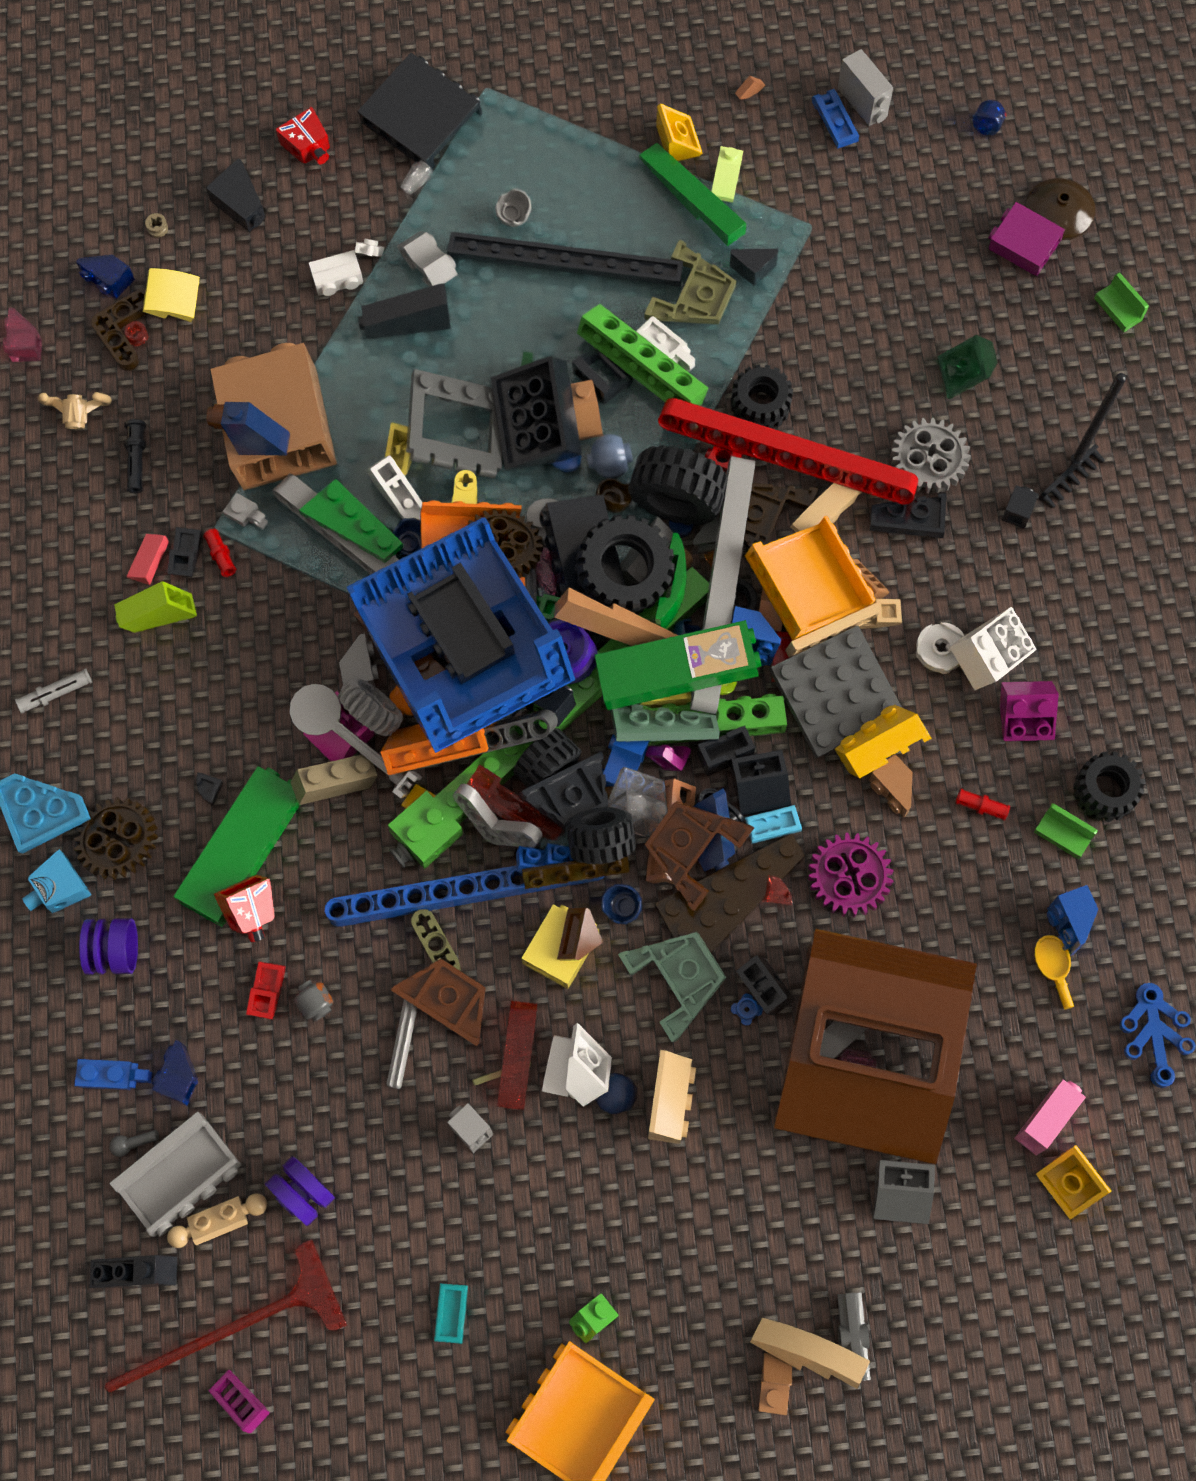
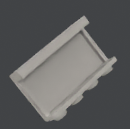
M196 1112L110 1182V1185L116 1192L121 1194L146 1227V1232L150 1236L155 1237L158 1235L160 1237L173 1227L171 1223L178 1217L184 1218L195 1209L193 1205L201 1198L206 1200L217 1191L215 1187L223 1180L228 1182L234 1178L239 1172L237 1169L241 1166V1163L201 1113Z

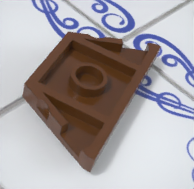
M439 959L392 987L391 991L472 1044L476 1046L479 1044L486 987L443 959Z

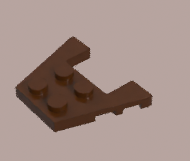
M676 801L645 843V846L663 871H666L676 889L687 900L689 907L695 911L709 890L691 878L688 872L716 833L721 834L740 848L754 830V827Z

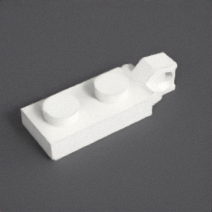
M654 316L650 317L636 331L689 372L695 367V358L689 354L691 350L687 347V343Z

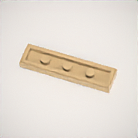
M877 603L872 604L791 641L785 651L789 658L853 627H860L874 621L881 609Z

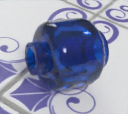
M983 101L973 116V126L983 135H994L1001 129L1006 117V111L998 101Z

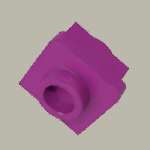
M649 746L645 755L664 770L682 771L691 749L687 746Z

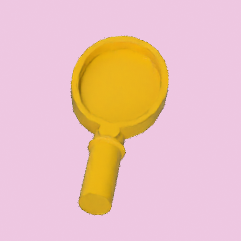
M1046 935L1040 938L1036 944L1035 961L1041 973L1047 979L1055 982V988L1058 990L1064 1010L1074 1007L1067 987L1068 984L1065 981V977L1068 975L1071 967L1070 954L1068 949L1065 951L1062 949L1064 945L1058 937Z

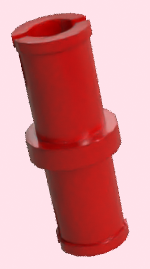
M217 529L207 530L203 537L211 550L210 556L212 560L216 561L223 577L232 576L236 573L237 569L229 556L230 550L228 546L224 545Z
M962 788L958 792L955 801L957 805L976 810L977 814L982 815L985 813L1003 821L1006 820L1010 810V805L991 800L988 795L983 794L980 796Z

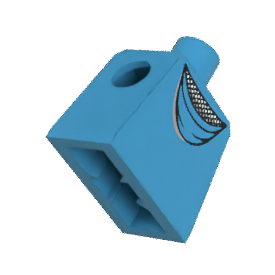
M59 849L28 877L34 891L23 897L22 900L30 911L43 903L53 913L92 894L67 856Z

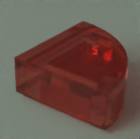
M768 876L765 901L792 905V895L785 883L778 877Z

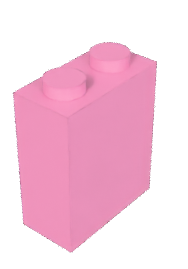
M1065 1080L1055 1085L1014 1139L1036 1156L1045 1151L1086 1098L1081 1094L1082 1090L1071 1081L1066 1082Z

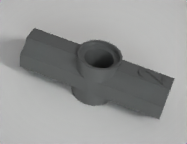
M861 1292L837 1294L840 1325H838L839 1345L869 1360L868 1349L870 1347L868 1326L864 1322ZM869 1365L861 1381L871 1380Z

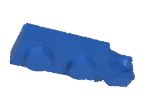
M78 1059L74 1086L78 1088L130 1090V1088H136V1082L151 1083L152 1072L150 1070L138 1069V1063Z

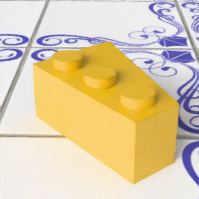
M893 705L883 709L881 715L876 719L864 723L861 726V730L857 733L845 737L840 745L835 748V751L847 771L861 778L887 764L886 758L898 751L905 754L910 751L909 745L920 739H923L925 743L932 738L918 714Z

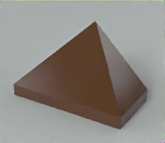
M568 908L557 960L560 961L580 960L603 943L590 909Z

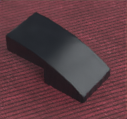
M176 527L173 550L170 549L167 574L186 577L193 576L201 544V530Z

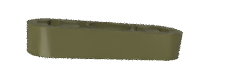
M426 909L416 911L412 916L411 923L431 962H436L434 958L445 954L450 964L455 963L453 966L461 970L459 960L432 912ZM419 918H430L431 920L428 921L430 930L434 931V929H437L438 931L427 935L422 925L417 926L420 923ZM440 938L443 941L442 949L439 951L430 950L428 947L430 940Z

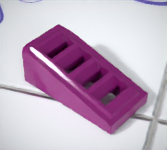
M229 1369L208 1390L240 1429L249 1434L270 1413ZM232 1382L234 1386L223 1397L221 1393ZM238 1392H240L241 1394L238 1396V1398L232 1404H230L229 1401ZM247 1400L249 1403L238 1413L237 1410Z

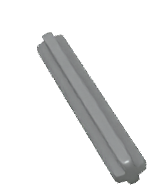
M405 999L403 1001L387 1079V1086L394 1089H400L402 1086L417 1013V1007Z

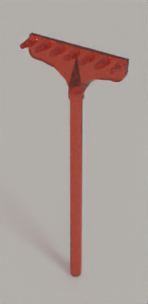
M313 1240L299 1245L296 1249L301 1273L298 1283L289 1294L108 1381L105 1384L106 1391L113 1392L286 1308L290 1309L294 1306L311 1308L319 1313L327 1329L332 1331L347 1326Z

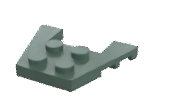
M697 932L618 954L630 975H634L654 961L681 1004V1008L660 1021L671 1042H676L727 978Z

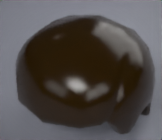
M605 479L599 483L595 490V496L603 495L607 512H623L632 502L628 491L629 484H624L617 479Z

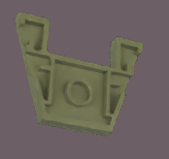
M679 240L671 260L683 261L684 267L692 269L676 304L652 297L645 311L644 319L648 320L654 316L659 321L719 324L736 287V280L716 265L709 264L701 258V254L698 252L697 254L686 247L687 244Z

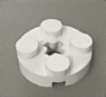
M940 623L933 626L931 624L925 627L916 643V657L926 668L942 674L949 673L960 666L950 646L964 636L963 632L950 623ZM942 642L945 643V649L948 651H937L935 644L941 645Z

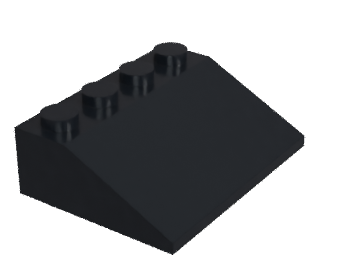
M551 355L491 377L505 470L560 462L582 455L567 361Z

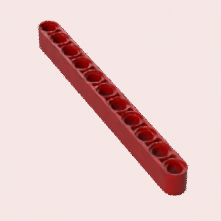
M669 398L665 401L658 418V423L663 429L899 504H909L914 500L919 480L915 474L677 398Z

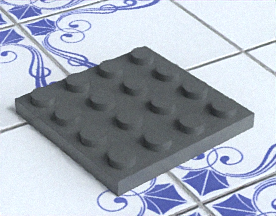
M859 626L853 627L788 658L769 669L816 759L835 750L845 737L857 733L861 730V726L864 723L876 719L886 707L893 705L902 707Z

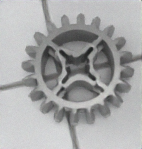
M352 677L342 686L338 694L340 703L349 711V714L354 716L363 726L368 727L370 731H374L377 734L390 736L400 727L403 721L401 710L396 707L391 699L363 679Z

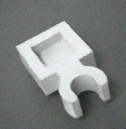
M364 239V243L356 242L355 253L383 256L385 247L378 246V241Z

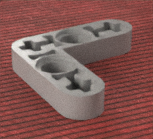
M461 784L453 794L454 800L479 833L492 844L534 848L542 838V832L531 823L498 820L479 793L467 784Z

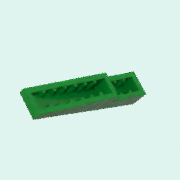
M658 143L639 155V159L697 220L701 218L726 246H729L745 234L746 222Z

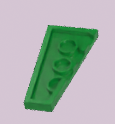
M337 479L332 481L299 509L300 515L307 519L309 517L321 527L330 529L342 539L351 541L358 545V548L384 563L403 548V543Z

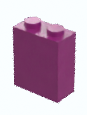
M1016 202L1012 209L1007 208L1001 218L1003 222L999 228L995 226L988 237L991 240L989 250L1031 274L1038 276L1062 240L1065 229Z

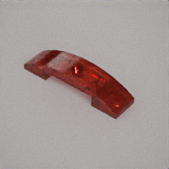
M481 765L478 766L467 785L473 787L493 812L506 821L531 823L542 832V838L556 841L563 830L522 800L517 794L499 784L502 779L501 777Z
M511 1000L497 1107L524 1110L537 1004Z

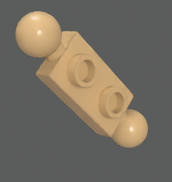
M255 1193L250 1195L246 1202L242 1204L241 1199L237 1196L187 1217L189 1227H172L167 1234V1241L174 1248H182L188 1243L189 1238L192 1237L195 1245H199L247 1225L246 1215L259 1216L263 1214L267 1208V1200L263 1195Z

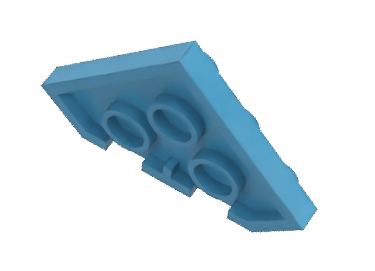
M15 773L0 780V807L19 853L23 854L91 819L82 796Z

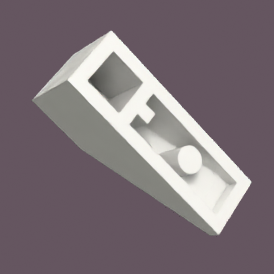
M391 455L382 458L365 470L377 489L401 519L416 518L420 520L422 501Z

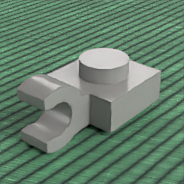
M238 493L235 494L223 510L227 518L243 527L250 522L263 530L268 523L264 519L265 515L258 511L257 504Z

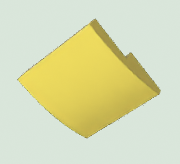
M150 268L148 270L142 312L164 319L170 315L191 322L194 319L200 277L174 270Z

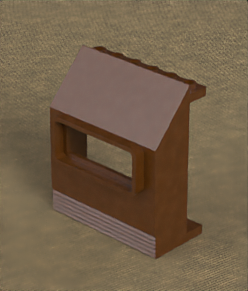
M815 929L807 950V962L779 1105L774 1119V1128L936 1165L955 1098L977 963ZM826 1020L934 1043L929 1079L821 1056L820 1049Z

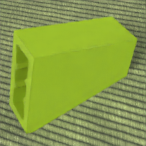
M163 581L114 604L116 621L119 627L134 633L197 616L192 594Z

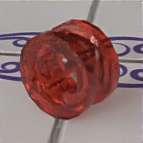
M134 321L125 327V335L130 344L139 346L148 340V332L143 323ZM137 330H139L140 333H138L137 336L134 337L133 335L136 333Z

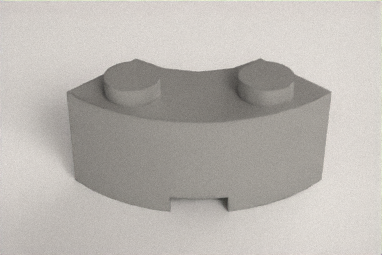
M419 231L397 245L398 250L411 269L415 270L417 268L424 276L421 280L429 287L446 283L458 275L454 269L456 267L454 260L450 255L442 252L437 247V243L430 233Z

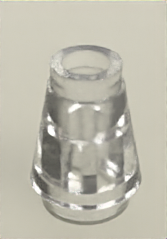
M419 160L417 163L414 162L400 187L408 195H411L431 179L433 170L422 160Z

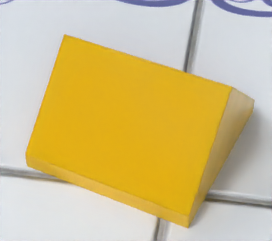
M659 104L657 106L656 127L663 148L677 161L702 155L703 153L691 117L668 106Z
M1076 1145L1036 1173L1037 1177L1070 1220L1111 1192Z

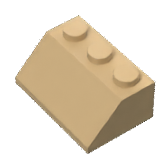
M660 1050L648 1139L680 1144L681 1137L687 1138L689 1121H684L685 1110H691L693 1095L687 1094L689 1083L694 1084L696 1068L691 1067L692 1059Z

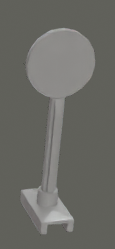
M311 684L302 687L295 693L290 702V715L292 722L299 730L309 735H321L333 730L388 775L382 756L339 722L342 707L339 697L332 689L324 685ZM416 771L388 775L390 776L389 779L396 784L392 792L400 798L408 796L409 792L404 788L405 786L409 789L411 788L410 780L417 782L422 779V776Z

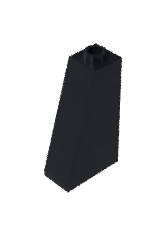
M445 283L361 306L362 316H358L359 328L365 331L366 339L451 329Z

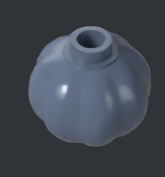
M615 434L600 436L593 443L591 454H587L589 468H595L596 472L605 479L622 477L628 471L627 463L633 462L629 443L623 444L622 438Z

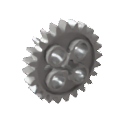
M922 418L920 425L916 421H912L911 428L905 425L903 433L898 432L897 440L893 441V448L890 456H893L891 465H897L896 468L915 474L919 480L916 489L918 492L922 487H925L928 494L931 488H934L936 493H939L941 486L948 491L950 483L956 486L958 480L963 479L964 471H967L969 467L968 462L971 455L968 452L970 446H964L967 438H959L961 430L953 432V424L945 427L944 420L936 424L934 418L931 419L930 423H927ZM922 439L927 443H920L918 440ZM941 447H947L951 451H944ZM910 460H917L920 464H914ZM938 467L941 468L943 471L938 472L934 470V468Z

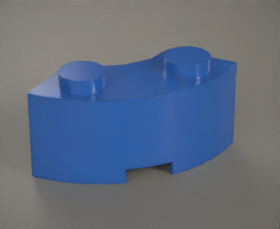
M613 734L608 749H611V753L605 769L602 768V774H605L606 777L605 787H614L616 801L623 804L627 803L637 780L636 774L640 763L644 761L649 741H616L615 734Z

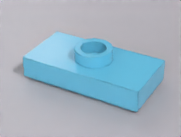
M795 805L745 817V823L754 827V830L749 835L751 844L802 831Z

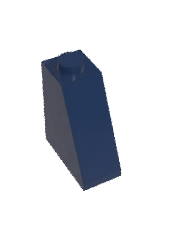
M250 402L224 403L221 425L238 455L287 456L290 438L288 430Z
M724 789L719 790L693 806L730 818ZM716 833L698 859L703 870L706 872L714 867L718 871L728 865L727 859L735 854L734 844L721 834Z

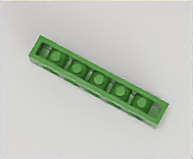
M601 304L581 317L577 334L664 402L669 398H677L699 406L702 405L708 387Z
M766 694L761 698L751 699L749 696H743L733 701L719 699L717 712L713 714L716 715L720 731L719 737L744 725L750 736L785 733L787 727L784 698L776 694ZM691 702L676 706L673 703L661 706V708H668L675 714H680L682 711L705 713L690 710ZM643 706V709L658 711V708ZM754 711H762L765 716L756 718L752 713ZM736 713L740 718L738 720H730L727 715ZM660 740V741H649V745H648V746H651V745H662V744H672V743H683V742H693V741H704V740H681V741H677V740Z

